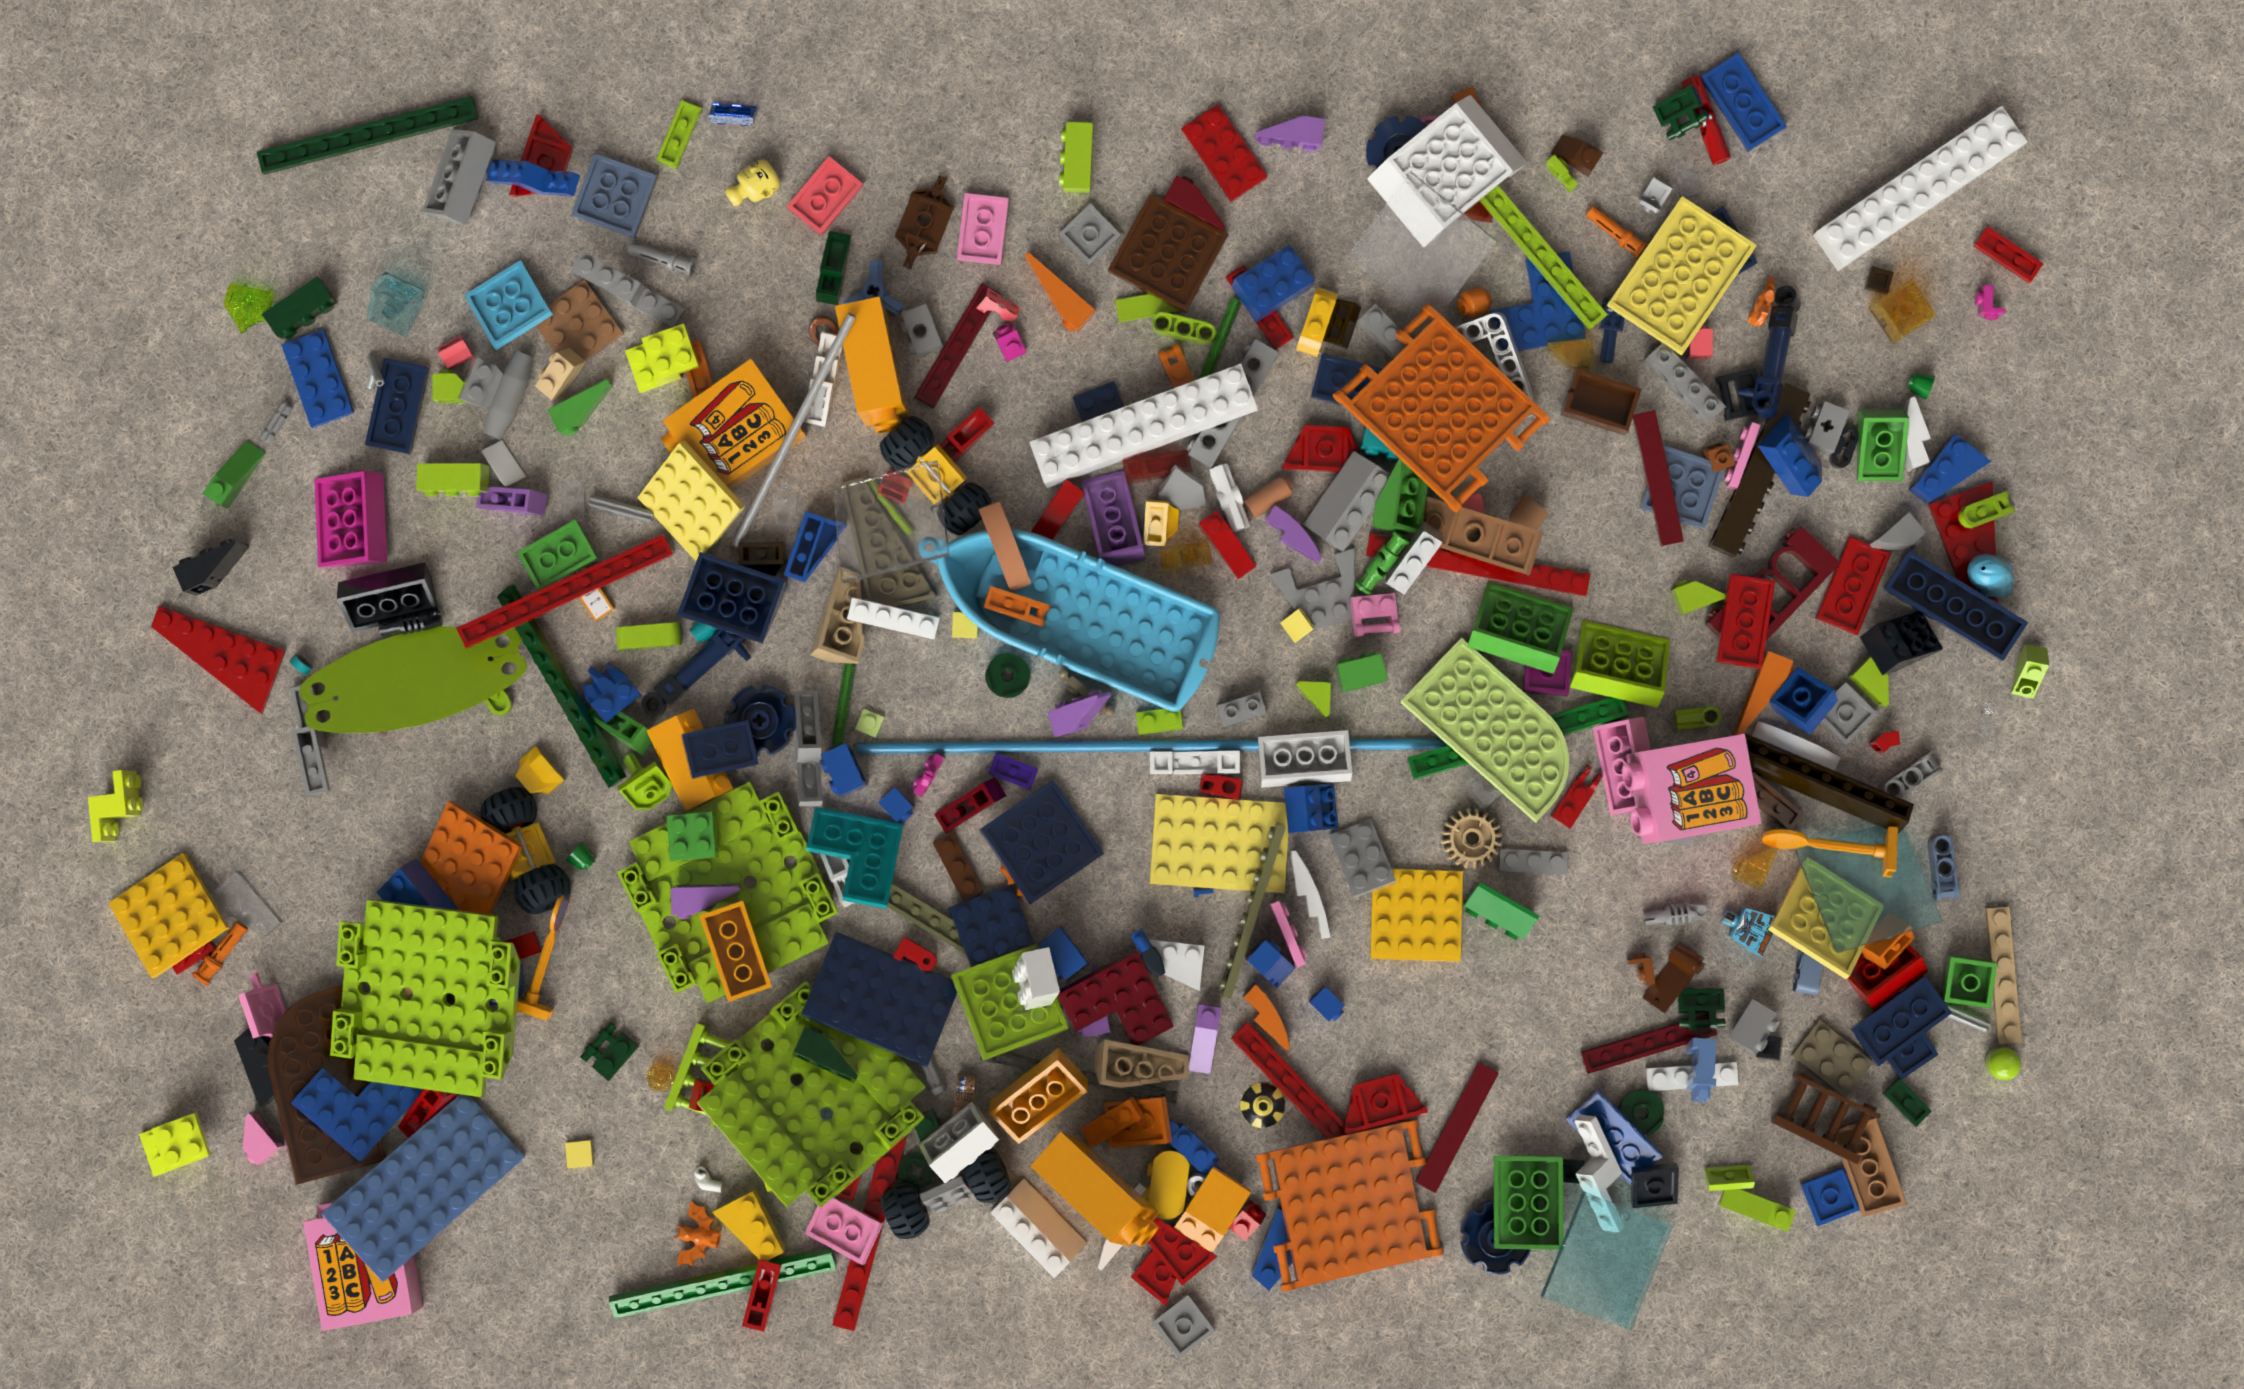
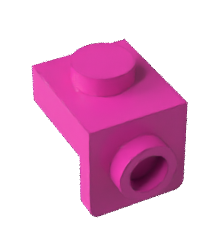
M1984 285L1975 294V305H1978V315L1985 316L1984 319L1997 320L1998 317L2006 313V308H1993L1994 285Z
M1013 324L1001 325L992 333L1006 362L1027 353Z

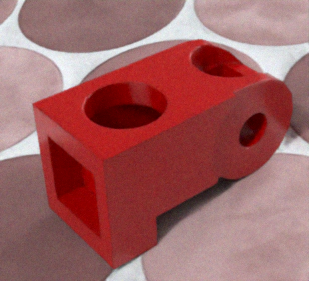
M1202 774L1199 792L1240 800L1244 780Z
M907 937L903 938L893 955L899 961L905 956L917 963L918 967L923 971L932 970L937 963V957L933 952Z

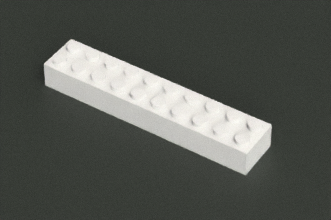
M2001 106L1820 228L1813 237L1837 271H1840L2027 143V140L2003 106Z
M1241 364L1030 441V445L1043 482L1049 488L1066 480L1085 475L1258 410Z

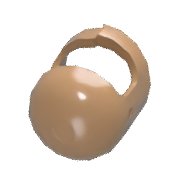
M1524 492L1518 504L1510 512L1509 521L1538 530L1549 513Z

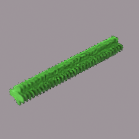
M1235 297L1230 299V304L1227 307L1228 309L1225 312L1199 379L1213 374V369H1215V364H1217L1216 361L1218 362L1217 359H1219L1218 356L1220 357L1221 355L1219 354H1222L1220 351L1224 349L1222 346L1225 347L1223 345L1226 344L1224 341L1227 342L1226 339L1228 337L1226 336H1229L1227 333L1230 334L1228 332L1231 331L1229 328L1232 329L1230 326H1233L1232 323L1234 324L1235 315L1237 316V310L1239 311V305L1241 306L1240 303H1242Z
M844 663L843 665L844 670L842 671L844 673L841 676L840 698H838L837 717H835L837 720H835V731H833L835 734H833V742H831L834 746L842 745L844 743L842 740H845L843 734H846L844 733L846 727L844 726H847L845 723L848 720L846 719L848 717L846 712H849L847 710L850 706L848 701H851L849 699L851 694L849 693H852L850 687H853L851 686L853 684L851 679H854L852 676H854L853 673L855 672L853 671L855 669L853 668H856L854 666L856 664Z

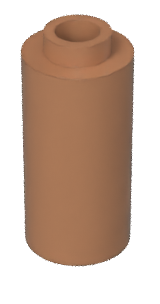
M1279 476L1243 499V502L1255 519L1274 507V505L1293 495L1291 490L1294 487L1287 477L1283 479L1282 476Z

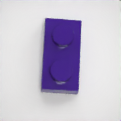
M996 753L988 774L1031 790L1038 769Z

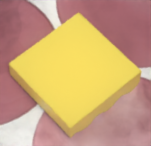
M1301 608L1281 622V625L1294 643L1315 629V626Z
M953 612L952 638H977L978 626L966 617L963 612Z
M592 1140L565 1143L567 1168L594 1165Z

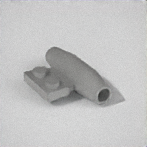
M516 351L503 373L496 365L474 357L458 399L478 408L489 407L484 435L501 440L514 419L528 384L533 360L531 356Z

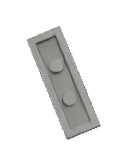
M1499 849L1498 871L1567 875L1568 852Z

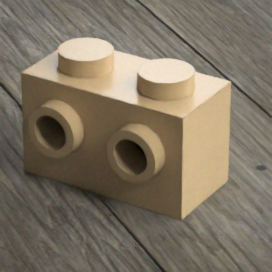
M570 348L559 352L555 351L549 358L550 364L548 367L544 368L537 377L539 380L535 387L550 400L562 397L567 392L586 363L584 359Z

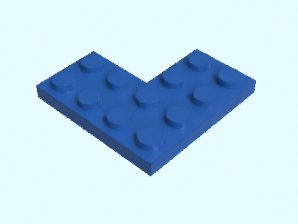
M1570 252L1557 254L1574 274ZM1526 259L1525 263L1533 303L1489 311V313L1500 312L1505 315L1518 351L1586 339L1582 321L1529 259ZM1491 318L1492 327L1495 329L1500 327L1501 321L1499 318ZM1499 338L1498 347L1506 350L1509 345L1508 341L1504 338Z
M321 1068L290 1103L361 1162L413 1104L422 1091L419 1088L370 1081L356 1097L325 1069Z

